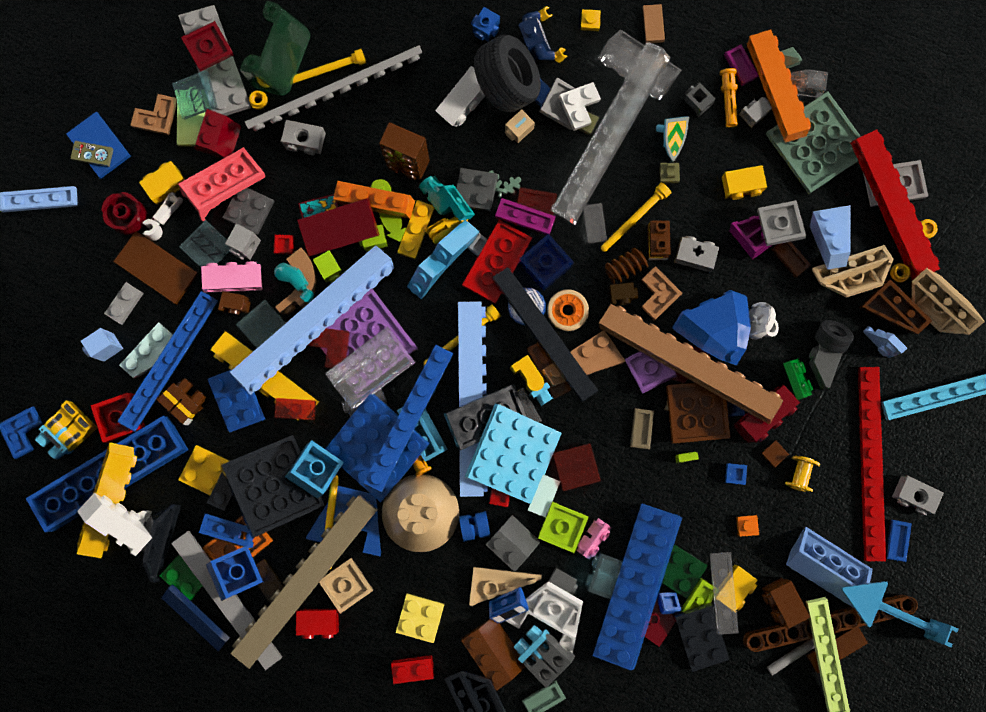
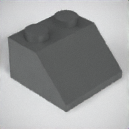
M512 515L486 545L515 572L530 556L540 541Z

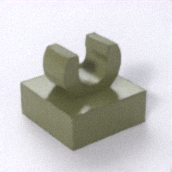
M660 163V183L680 182L679 163Z

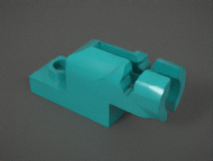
M432 176L426 178L419 185L423 194L428 193V201L431 202L440 215L450 214L453 211L454 216L460 221L471 219L475 215L454 185L444 186L435 176L433 178Z

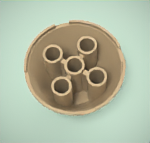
M426 474L418 477L410 475L401 479L384 499L382 521L387 534L397 545L413 552H427L439 548L451 538L459 521V505L452 489L441 479Z

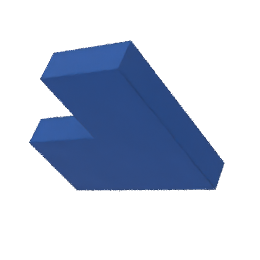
M30 407L0 423V432L14 459H18L34 450L26 432L43 424L35 407Z

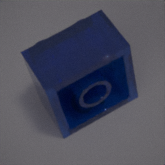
M549 234L519 258V264L543 291L567 272L574 263Z

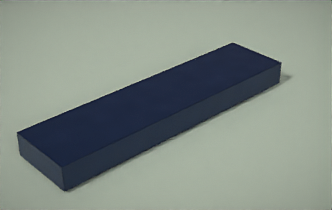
M173 584L167 589L162 599L217 651L221 650L229 640V636Z

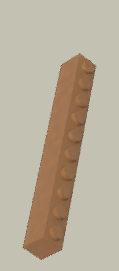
M611 304L599 322L600 329L605 330L610 335L769 425L782 405L783 400L780 399L781 396L776 392L764 390L763 386L758 382L746 380L745 376L740 372L730 371L724 363L712 361L706 353L696 352L688 343L683 342L682 344L678 342L672 334L660 332V329L654 324L648 325L644 323L641 317L626 313V310L619 305L614 306Z

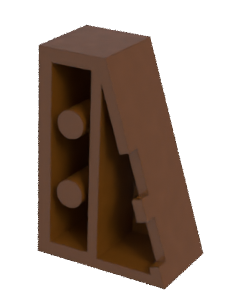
M891 279L886 280L883 286L878 287L857 307L912 335L919 334L932 322Z

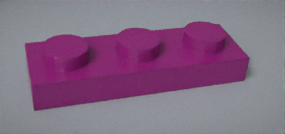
M501 198L495 218L548 236L556 217Z

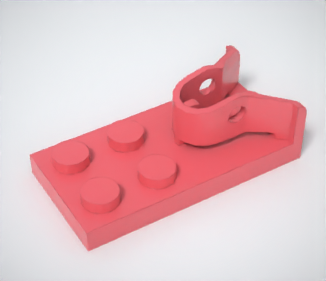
M243 147L179 183V188L183 197H187L198 211L200 219L205 221V217L211 209L265 178V173Z

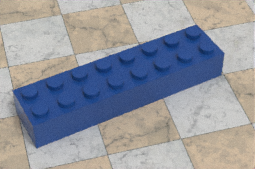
M162 416L117 443L134 447V455L137 456L135 467H131L129 471L131 473L130 482L125 484L124 489L188 451L170 417ZM107 450L26 498L44 532H54L80 516L77 511L94 493Z
M641 504L593 653L594 657L628 670L635 669L682 517Z

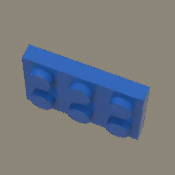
M232 370L208 378V382L229 432L260 422L265 417L255 392L250 395L231 375L230 371Z

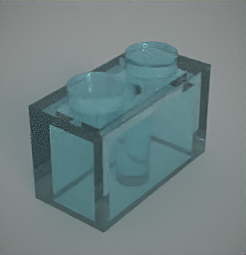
M600 552L598 556L595 555L591 565L594 567L592 575L588 574L585 581L587 591L611 599L623 561Z

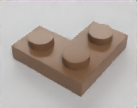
M158 94L153 112L135 108L131 127L169 135L177 106V98Z
M656 266L641 280L654 293L641 308L655 321L682 292Z

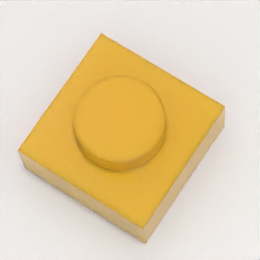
M582 9L581 30L599 31L601 11Z

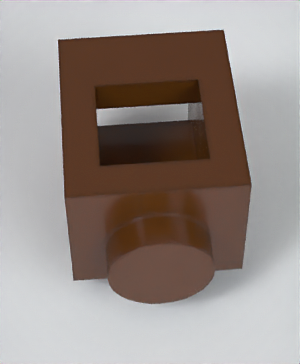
M222 291L219 311L226 313L228 310V313L239 315L240 312H249V298L244 295Z

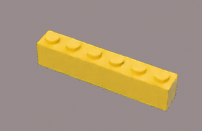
M226 331L211 348L215 353L214 357L222 363L224 361L230 364L228 368L231 370L253 352ZM277 371L274 377L269 378L263 383L259 389L266 397H269V395L276 399L274 403L282 409L287 407L291 410L289 414L297 420L300 418L306 420L319 403V401L279 371Z
M109 443L94 493L101 497L103 495L107 496L114 504L124 500L126 493L124 487L125 484H129L131 479L129 471L131 467H135L137 456L134 455V447ZM84 522L77 543V554L101 558L103 551L108 549L109 534L104 536Z

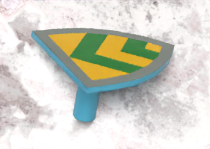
M688 116L665 119L664 125L658 124L656 126L657 132L664 133L663 147H665L667 155L673 162L680 153L687 135Z

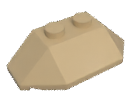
M885 245L849 256L846 267L827 270L826 265L823 264L812 268V271L820 285L844 297H849L883 286L893 258Z
M926 268L912 280V301L932 320L931 324L939 332L970 335L984 323L983 318L972 304L937 273Z

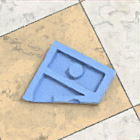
M870 326L863 331L885 357L890 358L902 354L907 349L892 333H886L880 329L875 332Z

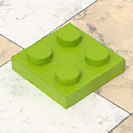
M552 502L538 538L575 553L588 516Z

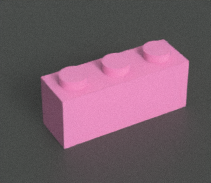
M229 262L226 263V266L208 263L206 266H201L202 290L204 293L262 290L261 265L257 264V262H245V265Z

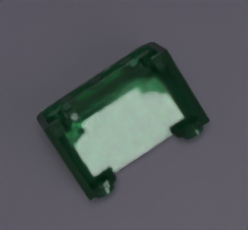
M266 1L263 15L267 21L274 24L261 57L256 55L247 56L242 63L240 71L254 88L283 96L291 90L293 78L297 74L310 40V32L306 26L280 5Z

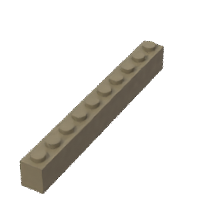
M361 495L357 498L353 496L346 504L349 507L346 512H340L333 520L336 522L333 528L328 527L321 535L324 539L320 544L315 543L308 551L311 554L308 559L305 560L303 558L296 566L298 571L295 575L290 574L283 582L286 586L282 591L277 590L270 598L273 601L270 606L267 607L265 605L257 614L260 616L257 622L252 621L245 629L247 634L244 638L239 637L232 645L235 649L231 654L249 669L378 510Z

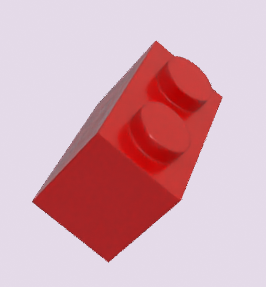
M337 608L299 609L296 611V635H302V639L314 638V635H322V638H333V635L339 632Z
M432 655L393 660L391 663L393 684L434 678Z

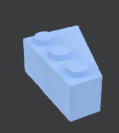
M850 205L813 211L810 229L827 270L846 267L850 255Z

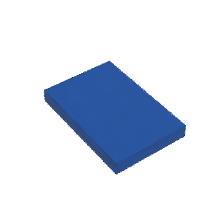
M97 112L66 133L73 144L75 141L114 149L110 167L89 164L99 178H103L131 157Z

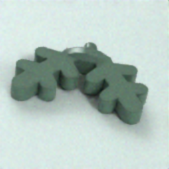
M511 177L509 185L508 182H504V189L499 188L502 185V181L499 180L495 189L498 197L501 198L502 194L507 193L515 194L513 188H520L521 178L517 177L514 179Z

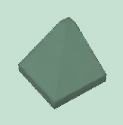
M794 47L780 51L784 54L786 68H791L801 63L802 58Z

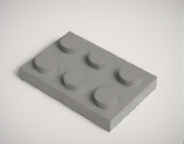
M921 160L893 164L894 168L899 171V179L902 185L907 189L909 201L928 197ZM864 175L870 207L878 206Z

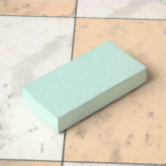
M543 475L528 511L546 518L560 481Z

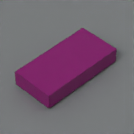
M742 44L725 52L724 56L730 67L736 69L737 73L735 76L741 86L759 77Z

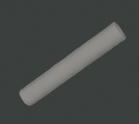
M813 638L808 639L767 666L770 674L773 676L815 648Z

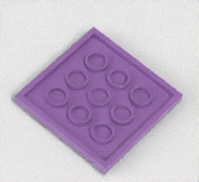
M373 289L364 294L361 300L355 302L346 313L338 317L333 325L328 326L315 339L356 395L418 349Z

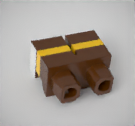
M650 221L647 225L648 260H667L668 255H670V221Z
M186 378L182 379L178 384L173 383L156 400L182 424L189 425L196 413L203 409L201 405L207 397L199 390L190 396L187 392L194 385Z

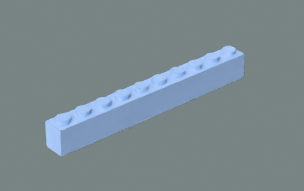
M375 245L230 371L234 379L250 395L254 391L259 390L263 383L269 378L274 377L279 369L287 365L296 354L303 351L313 339L318 338L321 332L328 326L333 325L335 320L346 313L355 302L361 300L364 294L376 287L378 282L385 276H388L394 269L391 258Z
M458 302L459 407L486 395V383H482V376H486V364H482V356H486V345H482V337H486V326H482V318H486L485 307H482L481 302ZM478 443L460 450V497L484 496V492H487L486 485L465 477Z

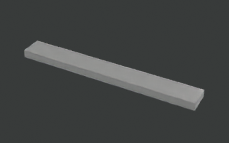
M190 531L186 532L171 544L243 639L247 634L245 629L252 621L256 623V620L237 595L223 601L220 600L206 567V564L211 560ZM271 642L257 660L267 670L279 661L282 655Z

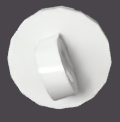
M766 302L752 305V309L749 311L751 324L749 338L759 339L763 336H776L779 327L775 320L776 313L774 308Z

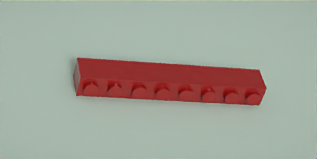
M875 130L851 141L850 144L903 262L910 269L911 279L914 280L926 268L933 272L939 270L938 258L930 248L931 243L929 239L925 237L923 225L917 219L915 207L907 197V189L899 179V171L894 168L892 156L885 148L883 136L878 130Z

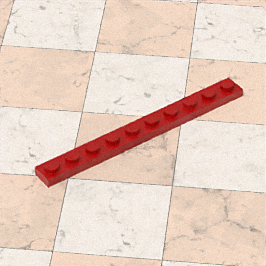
M859 367L858 391L864 561H886L879 367Z

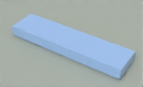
M75 186L0 192L1 212L78 206L77 188Z

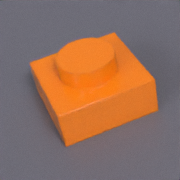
M757 515L736 517L739 537L759 535Z

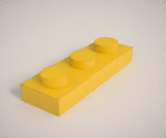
M417 200L399 246L398 254L416 260L426 234L425 228L429 226L435 210L433 205Z

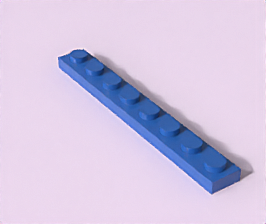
M203 291L200 292L117 423L136 432L217 305L218 300Z
M435 345L363 483L364 485L380 493L383 492L453 356L452 352Z

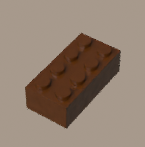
M389 122L379 143L386 166L395 173H398V171L404 173L411 180H421L430 161L425 137Z

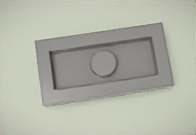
M125 282L104 314L123 325L144 293Z

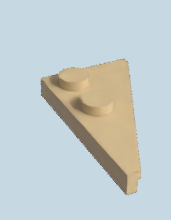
M474 567L469 605L473 606L498 595L508 593L516 588L541 580L542 575Z

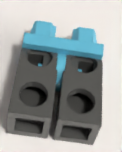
M534 625L526 633L533 642L529 645L521 638L514 648L520 654L518 660L524 663L529 671L547 688L572 663L575 655L570 650H565L546 629L542 632Z

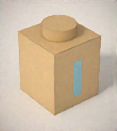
M520 110L505 124V134L510 140H515L519 143L534 129L535 122L523 110Z

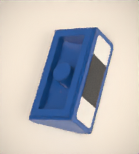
M521 587L489 601V618L496 623H502L529 610Z

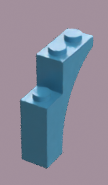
M464 220L438 242L433 253L417 267L407 287L422 299L443 272L476 239L479 231L467 220Z

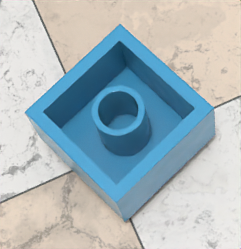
M311 440L285 477L318 499L325 493L344 462Z

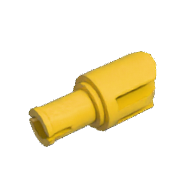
M456 217L451 219L443 218L425 228V231L434 244H437L464 220L460 221Z

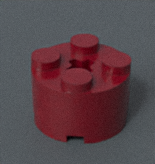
M126 192L108 196L102 205L104 222L121 234L133 235L135 231H139L144 224L142 222L147 217V211L143 204Z

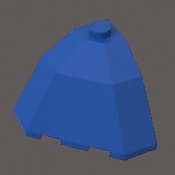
M729 290L717 299L711 298L700 303V306L692 310L686 309L680 313L672 327L676 332L708 354L734 365L738 364L747 349L751 330L746 295Z

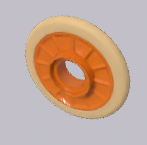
M562 290L551 297L547 306V314L555 327L564 331H572L580 328L586 322L589 307L586 299L580 293L574 290ZM570 305L573 308V313L565 315L563 313L564 306Z

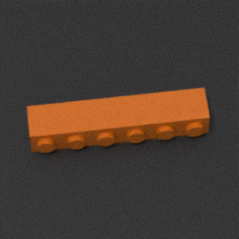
M771 30L749 36L747 47L766 96L771 104L784 142L806 137L811 128L809 118L805 117L804 105L797 96V87L795 84H792L791 72L784 64V54L779 51L777 37L773 36Z

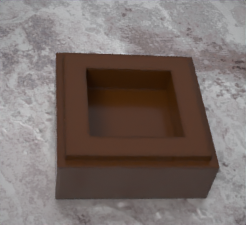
M776 440L761 452L762 456L774 468L789 455Z

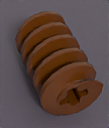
M632 248L631 253L625 252V257L620 255L618 260L613 259L611 261L612 265L610 263L605 264L606 273L614 285L615 279L620 283L622 282V275L628 279V272L635 275V268L641 272L642 264L646 268L649 267L642 252L636 248Z

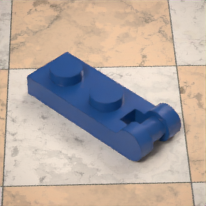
M210 514L204 515L199 533L253 548L254 542L246 525ZM242 531L247 533L245 539L240 538Z

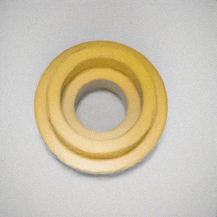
M254 91L249 96V102L254 109H262L267 105L268 98L264 92ZM261 98L262 100L260 103H256V99Z
M898 263L891 268L890 275L894 281L904 282L910 276V269L905 264ZM897 270L902 272V276H898Z

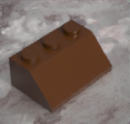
M488 619L462 637L463 644L485 677L491 679L496 691L510 682L526 667L524 663L518 660L520 654L515 650V645L500 623Z

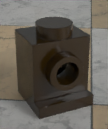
M633 283L610 285L608 288L610 305L615 306L616 302H619V305L630 304V301L638 299L637 287L634 288Z

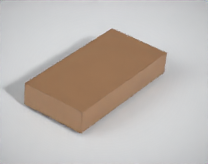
M662 4L644 5L642 9L645 43L664 42Z

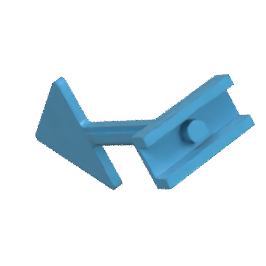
M887 582L841 587L842 592L866 626H872L877 611L881 610L925 630V638L952 647L953 644L949 643L948 639L951 631L958 632V628L930 619L928 623L883 603L882 598L888 585Z

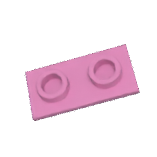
M599 518L597 521L594 520L587 530L592 537L589 538L584 535L578 543L576 551L590 560L599 551L598 546L601 542L605 541L610 535L609 530L611 527L606 523L604 524Z

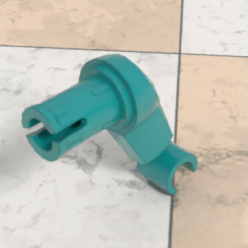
M280 263L276 266L274 270L275 277L279 281L290 282L297 291H303L300 298L305 302H310L314 297V293L306 288L309 283L302 271L286 263Z

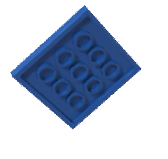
M369 393L325 450L343 461L344 463L341 467L379 502H382L430 443L414 430L383 492L380 493L364 485L363 483L398 418V415L374 393Z

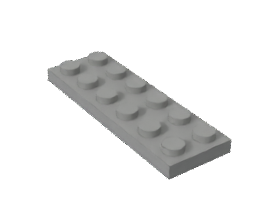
M214 5L178 15L185 35L215 21L226 39ZM233 56L201 72L198 69L212 111L227 116L251 108Z

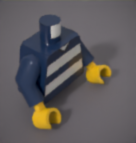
M546 6L540 11L526 13L522 17L519 27L534 60L555 59L556 62L560 63L568 57L562 54L565 51L564 48H560L556 52L550 49L540 20L545 21L552 16V14L548 15L546 12L549 7Z

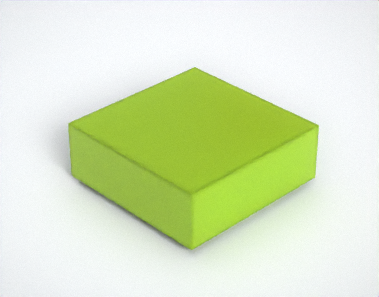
M696 452L675 456L676 463L699 459Z

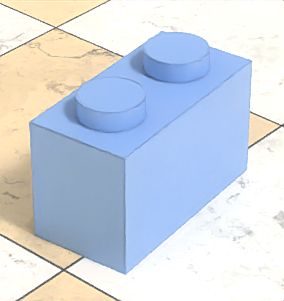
M102 328L81 340L84 346L82 347L83 352L88 357L101 361H106L123 349L114 333Z

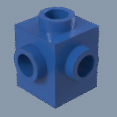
M484 7L480 14L475 15L471 25L473 26L474 35L480 40L485 39L489 42L491 37H495L499 31L500 16Z

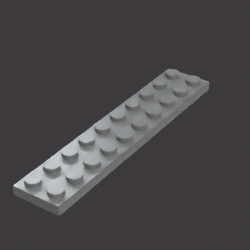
M420 45L245 121L248 129L260 130L265 127L264 123L270 121L273 124L282 120V115L288 113L289 116L300 112L298 108L305 106L308 109L317 105L315 101L321 98L323 101L333 98V93L340 91V94L351 90L350 86L355 83L357 86L367 83V78L374 76V79L385 75V70L387 69L394 71L401 68L403 62L413 63L419 60V55L422 54Z

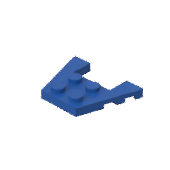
M338 486L334 519L340 512H346L349 508L346 504L353 496L357 498L361 495L378 509L377 499L371 493ZM328 503L306 539L321 542L324 539L321 535L325 531ZM377 510L361 531L367 532L363 553L381 556Z

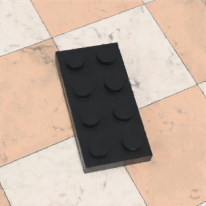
M514 384L444 413L458 450L465 449L480 441L495 403L526 416Z

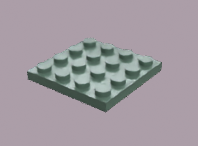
M826 92L804 107L805 117H808L811 123V128L806 137L785 143L778 125L766 132L769 140L808 194L858 162L850 142L861 136L829 92Z

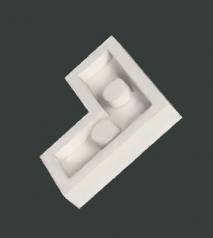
M594 82L562 93L558 97L573 131L592 123L585 107L601 100Z

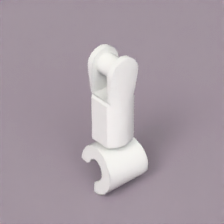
M170 192L163 204L153 215L152 218L154 220L147 219L142 222L147 228L151 229L143 233L149 240L155 241L162 236L160 224L164 225L173 212L182 204L183 199L176 197L174 192Z

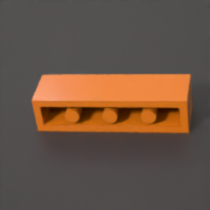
M342 181L337 182L333 199L338 204L347 205L369 198L372 211L411 219L415 200L410 195Z

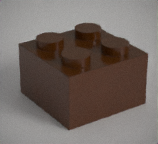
M780 578L761 588L763 592L761 594L762 599L766 605H770L772 609L770 614L775 623L791 628L811 618L792 581Z

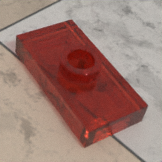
M276 398L275 418L315 420V400Z

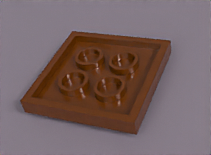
M697 383L666 385L671 443L730 438L727 400Z

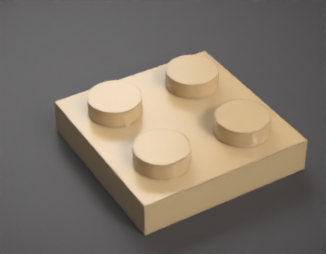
M352 558L327 574L319 582L340 614L373 591Z

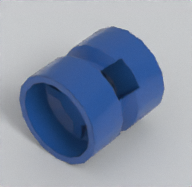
M486 511L475 513L474 517L470 514L459 516L463 541L473 540L475 536L479 538L490 536Z

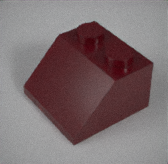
M206 109L193 149L224 159L233 154L241 126L226 115Z

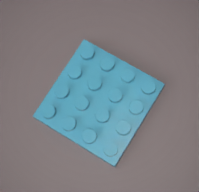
M495 403L465 477L531 504L541 478L546 473L561 432Z

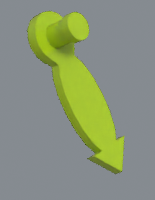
M382 179L375 180L371 185V188L391 191L389 183ZM379 213L383 225L390 232L387 236L401 242L406 227L402 229L401 217Z

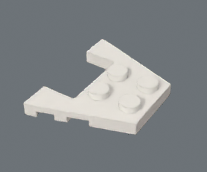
M548 581L526 598L528 611L506 621L520 628L526 616L530 614L563 633L558 643L565 650H570L573 653L583 601Z

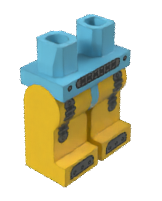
M528 355L511 365L510 369L515 375L519 372L526 382V389L531 392L529 394L531 399L536 397L541 406L553 399L547 391L550 388L547 382L544 384L543 377Z
M66 400L61 405V409L45 425L39 428L41 433L35 440L42 447H45L51 441L54 446L48 451V454L53 459H59L64 454L72 453L98 427L73 402Z

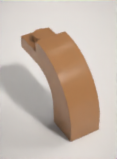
M300 248L286 260L291 266L297 267L302 271L309 283L306 288L315 294L317 286L316 269L309 256ZM295 289L275 307L282 315H288L296 309L295 306L297 304L303 309L310 302L302 300L300 295L303 291Z

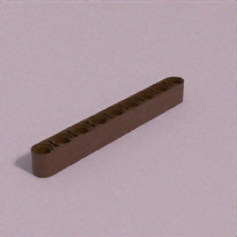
M896 595L882 599L883 603L908 614L915 613L918 608L917 601L910 596ZM907 599L908 607L903 609V601ZM853 607L830 612L834 633L866 625ZM878 610L873 623L897 617ZM850 613L852 620L846 623L845 617ZM809 619L793 626L795 634L792 637L788 636L790 628L777 624L745 633L743 644L749 650L759 652L812 639V632L807 631V626L810 623ZM775 632L776 639L770 642L769 634ZM752 637H757V644L755 646H750L749 644Z

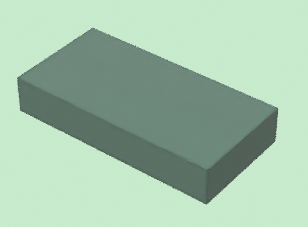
M555 680L547 688L544 686L522 699V702L528 712H544L565 700L566 697Z

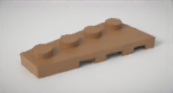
M605 330L571 351V354L587 375L626 362ZM553 363L541 371L552 387L566 383Z

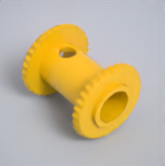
M793 456L792 459L798 461L792 483L786 482L785 484L798 491L812 492L813 489L808 487L813 465L819 466V462L803 456Z

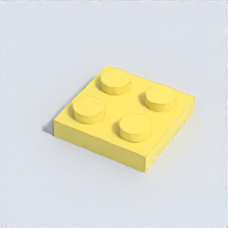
M407 593L396 633L434 643L444 604Z

